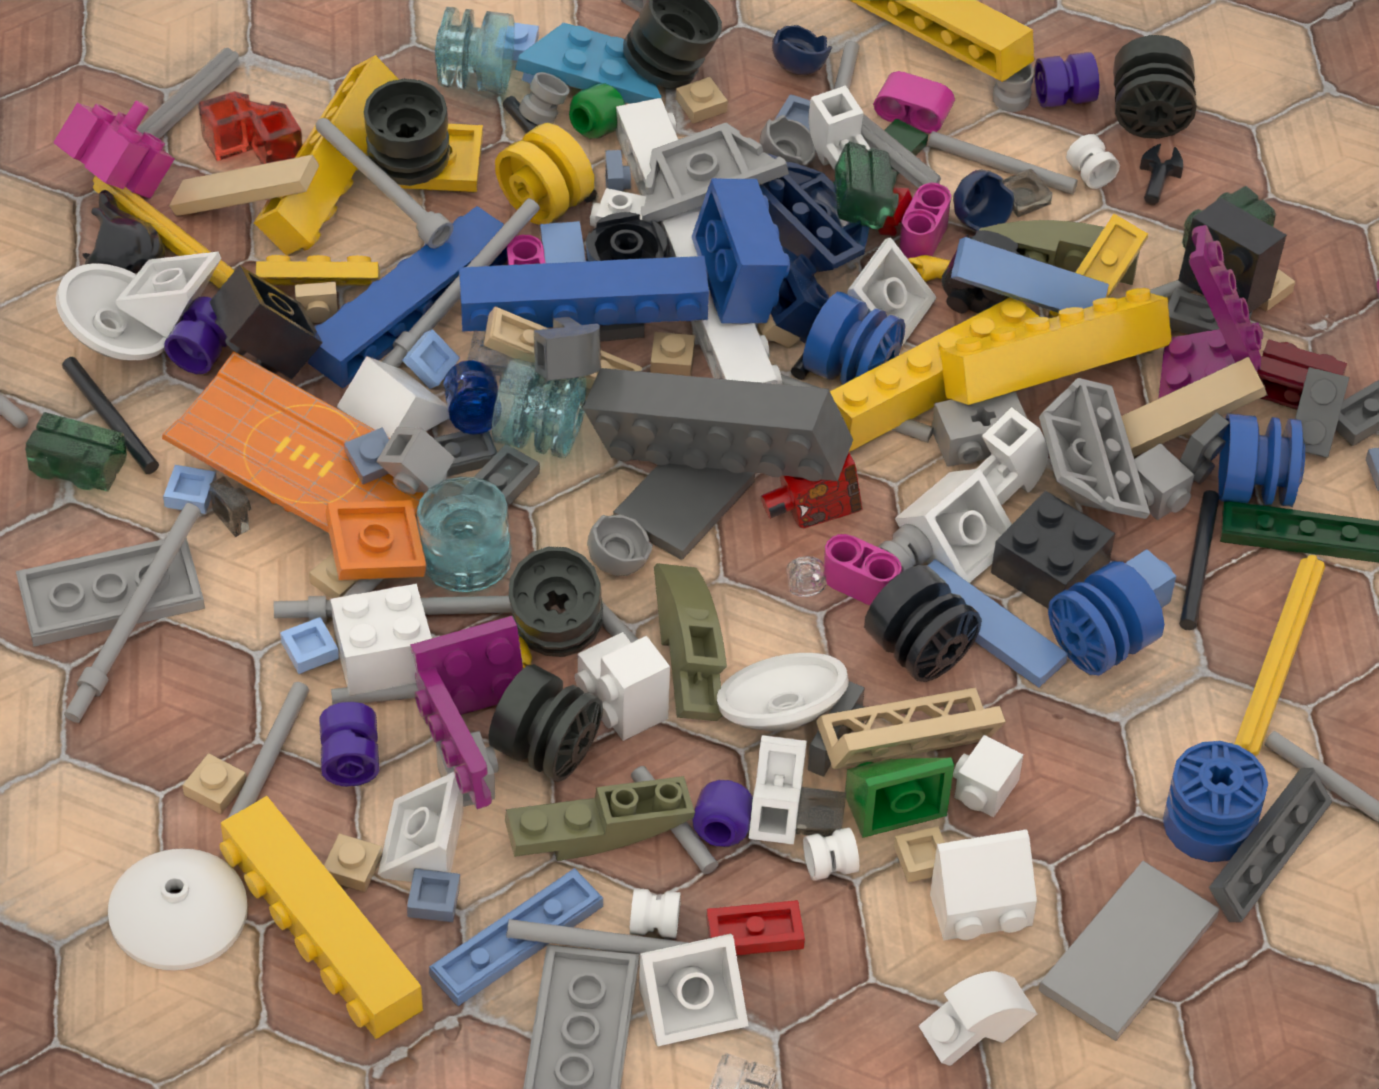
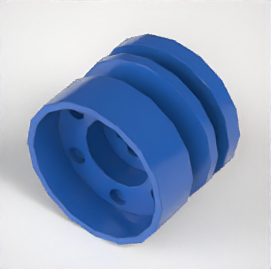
M837 291L823 305L812 325L803 352L804 368L827 380H834L841 374L840 381L843 385L899 356L905 336L906 325L904 319L895 315L887 317L886 311L876 308L868 314L866 302L844 292Z
M1227 413L1225 419L1230 423L1222 438L1226 441V444L1219 455V500L1249 503L1254 486L1261 485V495L1265 505H1272L1278 487L1280 505L1293 507L1298 488L1303 479L1305 467V443L1303 442L1301 420L1288 418L1283 437H1281L1280 419L1271 417L1266 434L1259 435L1256 416Z
M1110 562L1089 575L1084 582L1075 583L1068 590H1064L1054 596L1049 602L1048 615L1050 626L1062 650L1068 653L1067 657L1079 669L1089 675H1102L1114 665L1124 661L1128 654L1138 653L1163 635L1165 626L1163 611L1156 594L1146 579L1133 567L1124 562Z
M1224 741L1201 742L1186 749L1177 759L1163 815L1166 835L1177 849L1191 858L1207 862L1229 861L1257 826L1268 788L1265 768L1255 755L1236 744Z

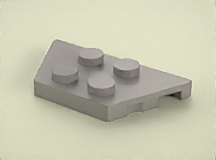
M728 123L717 125L652 149L649 163L651 172L647 175L645 185L647 194L645 205L641 206L642 220L651 224V219L659 222L702 206L711 178L757 179L760 185L789 174L787 163L780 156L774 159L763 152L761 144L751 138L743 137L739 130Z

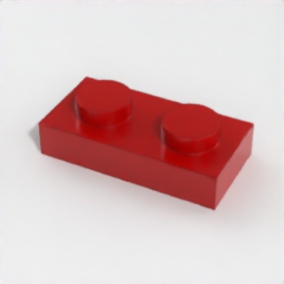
M798 900L707 909L706 921L709 938L732 934L736 956L804 949L805 937Z

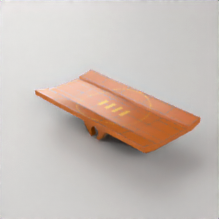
M234 351L221 367L217 376L182 417L177 419L162 434V439L268 498L272 504L277 503L284 507L286 512H292L328 533L325 515L327 503L412 500L416 516L433 494L428 492L406 493L393 483L394 477L390 474L362 484L345 453L344 443L372 432L374 429Z

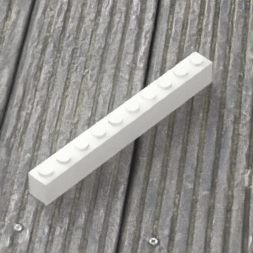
M661 98L616 107V135L628 166H630V171L638 191L642 196L647 195L645 185L647 175L651 172L649 163L652 149L679 140L676 135L675 117L672 112L667 113ZM702 206L657 222L667 237V258L698 256L691 236ZM709 290L708 320H693L691 323L713 378L782 384L778 366L776 364L771 365L769 360L768 341L765 335L759 336L756 329L758 323H721Z

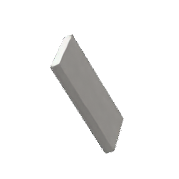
M187 538L184 540L136 624L205 609L203 595ZM165 539L16 571L33 647L113 629Z
M1142 861L1042 979L1039 991L1117 1041L1217 919L1219 908L1145 861Z
M547 944L523 1089H621L639 967V954Z

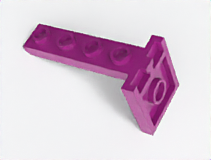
M1207 225L1195 227L1192 231V240L1196 251L1190 254L1189 264L1219 329L1171 337L1172 341L1169 346L1164 347L1158 399L1247 357L1250 358L1256 372L1261 368L1259 350L1262 346L1261 339H1263L1264 333L1259 322L1251 324L1246 299L1244 297L1239 298L1236 291L1235 275L1231 269H1226L1223 263L1224 257L1219 241H1213Z
M512 616L410 644L416 667V685L419 690L415 691L418 711L426 725L429 726L434 742L441 741V750L447 767H455L454 774L461 794L469 793L476 809L487 807L492 803L491 792L483 779L487 775L488 770L487 764L461 715L497 705L506 688L515 676L523 670L518 628Z

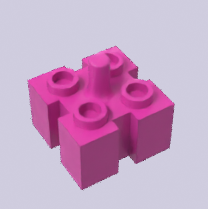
M138 100L134 102L127 115L121 112L115 115L112 111L97 103L92 108L77 102L53 142L73 159L81 161L86 169L104 183L121 189L126 187L131 192L150 199L175 158L163 150L165 145L163 141L148 132L142 134L137 130L149 110L147 105Z

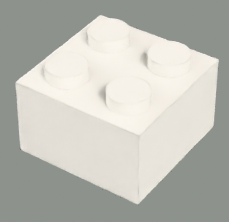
M417 584L330 599L334 636L349 696L416 683V667L410 644L432 638Z

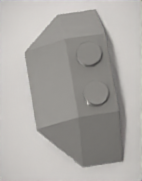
M1077 378L1039 416L1056 481L1079 505L1146 519L1150 515V511L1113 387Z

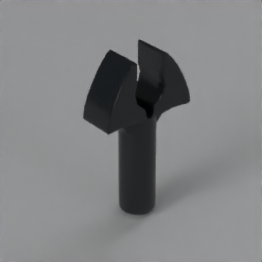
M1161 143L1150 148L1141 158L1140 169L1151 171V177L1144 196V200L1150 205H1155L1159 202L1168 176L1180 179L1182 177L1184 163L1176 147L1173 149L1171 159L1166 160L1165 163H1161L1159 158Z

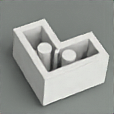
M622 632L578 653V673L575 674L577 687L584 691V694L589 692L602 700V722L607 728L613 727L623 741L668 719L670 666L647 636L631 643Z

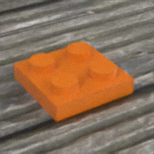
M412 500L327 503L325 515L339 580L424 577L426 561Z

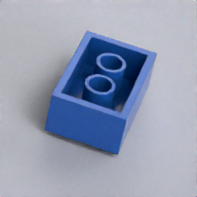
M711 178L691 238L697 255L705 256L708 287L720 322L767 323L772 308L778 304L779 289L782 281L788 276L790 270L789 256L783 252L779 241L778 226L773 224L769 213L768 199L766 196H763L757 179Z

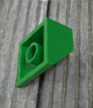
M952 758L887 759L875 763L864 762L855 768L847 769L845 798L862 838L946 817L954 771Z

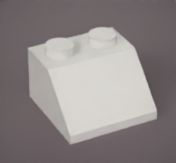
M981 469L949 472L895 518L899 527H902L904 524H911L927 536L933 551L932 556L925 562L930 564L936 559L969 583L992 564L995 541L1012 525Z
M1027 830L937 844L930 897L943 941L956 938L970 940L978 937L980 934L998 931L1012 933L1033 925L1037 897L1030 838Z

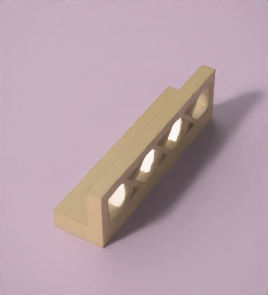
M976 688L821 715L816 720L833 769L977 743L984 735L991 738L1006 722L1000 706L983 708ZM967 704L969 712L948 714L952 705ZM923 711L932 717L931 719L915 722L909 721L913 712ZM877 718H884L894 724L893 726L870 728ZM845 725L855 733L844 734L838 740L833 726Z

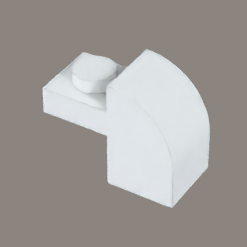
M846 86L811 97L809 108V128L816 153L823 166L827 164L832 166L842 183L876 172L879 163L861 135L864 113Z
M1011 407L982 435L991 455L977 468L983 472L1001 505L1020 487L1028 493L1034 488L1045 470L1049 453L1040 428Z
M762 735L756 786L752 802L749 839L794 844L807 741Z
M990 971L969 977L946 991L944 994L948 1001L922 1022L919 1028L940 1062L951 1066L984 1037L1004 1043L1034 1018L1037 1012L1014 977L1001 972Z

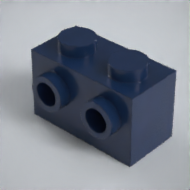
M782 246L783 252L789 256L790 270L788 276L782 281L779 289L778 304L772 308L771 316L776 326L799 337L800 341L806 343L812 325L821 308L829 299V295L817 283L814 276L817 271L813 263L805 255L800 254L797 256Z

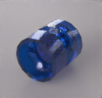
M462 361L454 365L446 374L443 383L450 421L461 432L472 435L482 434L493 429L500 421L502 415V404L496 375L489 366L479 361Z

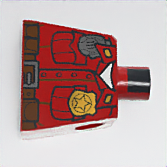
M849 452L838 481L821 479L819 481H809L802 477L782 475L780 476V488L761 495L763 507L770 519L791 511L795 521L801 528H808L863 510L856 464Z

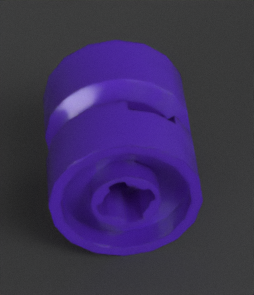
M1091 52L1070 54L1067 56L1066 61H1063L1060 56L1038 58L1034 67V83L1040 106L1043 108L1064 106L1068 99L1074 104L1095 102L1099 96L1100 83L1094 55Z
M210 297L194 299L183 314L181 321L175 325L164 343L165 351L169 358L178 367L194 374H205L210 371L221 355L222 348L227 346L225 342L227 336L224 330L215 322L217 317L209 303L212 299Z
M341 702L326 708L319 717L320 741L322 745V776L335 785L345 787L359 786L370 782L376 778L380 771L377 744V715L371 707L357 702Z

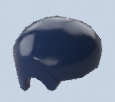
M799 25L784 26L777 30L772 41V51L777 62L783 69L796 75H810L820 70L827 61L832 49L831 46L827 48L826 36L816 37L810 30Z
M981 169L971 172L960 181L953 195L955 215L961 223L970 229L979 231L980 228L1007 222L1012 214L1014 193L1002 183L1003 178L989 170Z

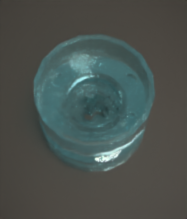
M446 7L441 26L438 29L435 45L438 85L451 87L456 72L457 88L466 89L471 73H476L478 91L505 94L513 62L515 39L514 15L487 11L481 28L476 27L474 10L465 9L460 25L459 8Z
M513 358L503 375L494 407L492 422L494 442L524 448L534 432L536 452L546 454L550 448L552 456L566 458L572 449L583 422L585 412L583 407L586 395L585 376L547 380L546 384H544L545 378L535 372V363Z
M474 477L447 479L429 488L420 499L417 510L419 533L426 561V574L437 585L459 592L486 589L500 581L510 569L512 560L509 514L504 494L494 484Z

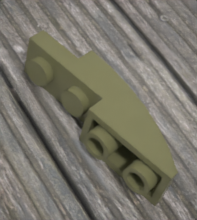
M1032 220L997 224L980 228L979 231H992L1010 238L1019 245L1016 251L1022 256L1026 257L1028 254L1031 259L1076 272L1105 227L1069 221ZM1139 253L1120 280L1121 283L1133 285Z
M657 563L654 566L661 644L670 647L677 718L718 721L723 716L717 702V694L721 689L720 673L727 667L721 627L710 591L696 567Z
M681 776L596 787L595 798L506 809L505 823L514 857L554 852L556 860L562 861L611 851L654 837L691 820L695 815L685 778Z

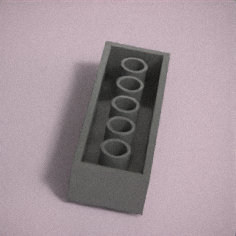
M601 368L583 407L611 458L625 462L639 460L652 462L657 465L677 464L687 465L695 469H704L706 467L725 469L733 473H742L744 471L763 473L771 477L783 475L802 477L809 481H819L820 479L838 481L853 442V438L831 392L826 388Z

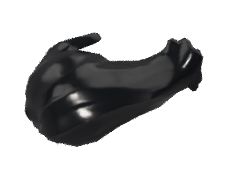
M102 190L99 193V208L94 207L91 211L93 215L97 216L100 228L93 252L91 254H82L86 259L85 264H108L136 274L148 260L165 258V245L152 224L120 210L114 195L107 190Z

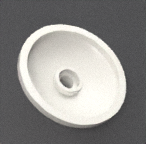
M85 264L70 270L62 278L56 292L58 313L75 338L93 351L119 360H145L162 353L165 350L164 343L166 340L164 336L117 306V298L137 274L108 264Z
M819 653L785 654L756 662L733 674L722 684L717 694V702L721 714L726 719L742 727L765 731L792 730L810 723L831 709L846 691L849 679L844 664L829 655Z
M182 848L157 852L133 864L115 884L108 904L110 929L119 947L137 962L162 970L191 969L209 963L221 956L240 936L245 926L248 912L247 896L243 882L228 863L208 852ZM172 890H182L177 894L168 893Z

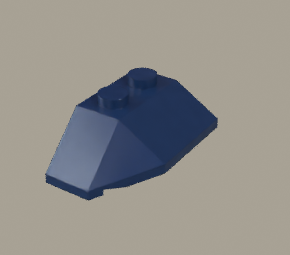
M768 154L774 159L778 158V156ZM786 162L789 174L759 185L763 196H766L768 199L772 222L778 226L781 245L797 256L800 254L805 255L813 263L817 272L834 270L865 254L871 219L823 172L797 163Z

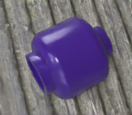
M716 780L708 783L701 790L694 809L695 815L692 818L694 830L700 838L714 846L730 847L739 844L746 838L750 829L753 796L744 786L731 780Z

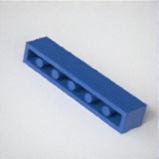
M478 206L464 216L458 217L453 222L454 228L450 238L442 246L433 249L425 243L420 250L409 258L400 261L396 268L383 278L374 281L357 298L345 303L336 314L324 323L316 325L315 329L323 343L308 360V364L342 389L352 382L366 356L379 361L394 348L393 342L403 331L409 332L459 276V267H467L504 224ZM507 247L490 266H501L507 261Z
M705 256L459 267L462 332L486 331L488 316L494 307L503 309L546 328L553 327V318L570 317L581 325L708 320L709 288Z

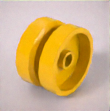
M543 123L526 133L521 141L514 142L499 152L495 159V174L499 186L509 203L516 210L528 198L534 200L539 205L540 210L530 220L534 224L540 225L554 222L564 215L569 207L578 205L589 197L594 190V173L588 157L577 141L558 125Z

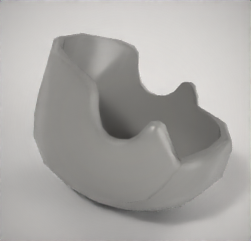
M781 115L773 121L770 119L767 121L761 131L759 140L763 152L780 156L786 162L809 166L815 158L816 152L810 130L798 121L787 119L785 115Z
M621 514L602 515L592 526L587 540L590 559L600 570L613 576H627L638 571L646 563L653 547L644 528L635 519Z

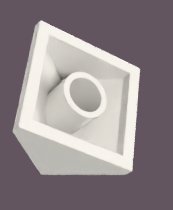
M891 237L883 241L847 292L848 295L866 302L868 314L876 308L886 311L887 317L895 315L904 319L906 327L903 344L937 298Z
M219 251L148 260L117 298L118 308L167 338L175 325L181 321L183 314L192 301L201 297L221 260Z
M367 356L337 405L338 410L374 430L383 427L389 438H391L397 427L423 428L427 431L454 416L453 409L404 370Z
M454 772L394 800L378 870L379 876L384 879L412 882L414 869L451 873L463 817V794H461Z
M732 934L640 953L639 990L657 1046L749 1026Z

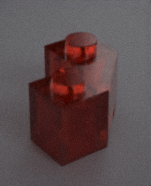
M236 91L198 103L202 137L216 161L253 150L261 164L295 158L303 145L301 128L286 104L271 101L269 105L250 101L248 94Z

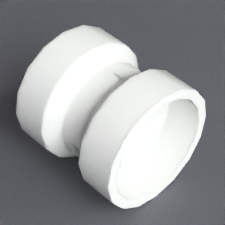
M1094 134L1080 137L1067 151L1066 159L1074 170L1081 171L1082 180L1092 189H1098L1107 185L1116 177L1119 171L1120 164L1112 153L1105 152L1104 143Z
M850 828L835 830L832 836L823 837L820 834L804 837V857L809 875L813 881L826 879L832 872L839 871L845 875L859 871L858 848Z
M634 888L630 934L644 936L647 932H653L654 928H658V933L661 937L676 939L681 893L666 891L661 896V900H659L657 895H653L648 889Z

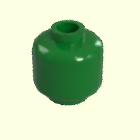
M606 83L595 84L573 96L570 102V122L573 128L584 137L589 139L601 138L616 131V107L625 105V101L620 92L613 86Z

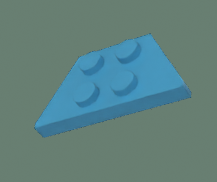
M562 23L519 54L515 67L517 71L534 76L539 72L554 75L566 85L582 90L595 84L606 83L620 92L624 101L629 104L661 98L656 84L637 74L628 64L623 53L624 39L594 32L583 26Z

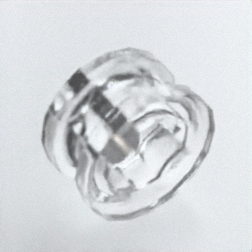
M810 556L792 560L786 567L789 591L800 597L814 596L823 591L827 585L823 562L816 557Z

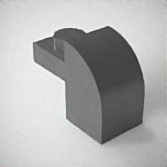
M570 317L553 318V328L534 330L535 372L548 381L582 377L598 372L601 369L600 325H581Z

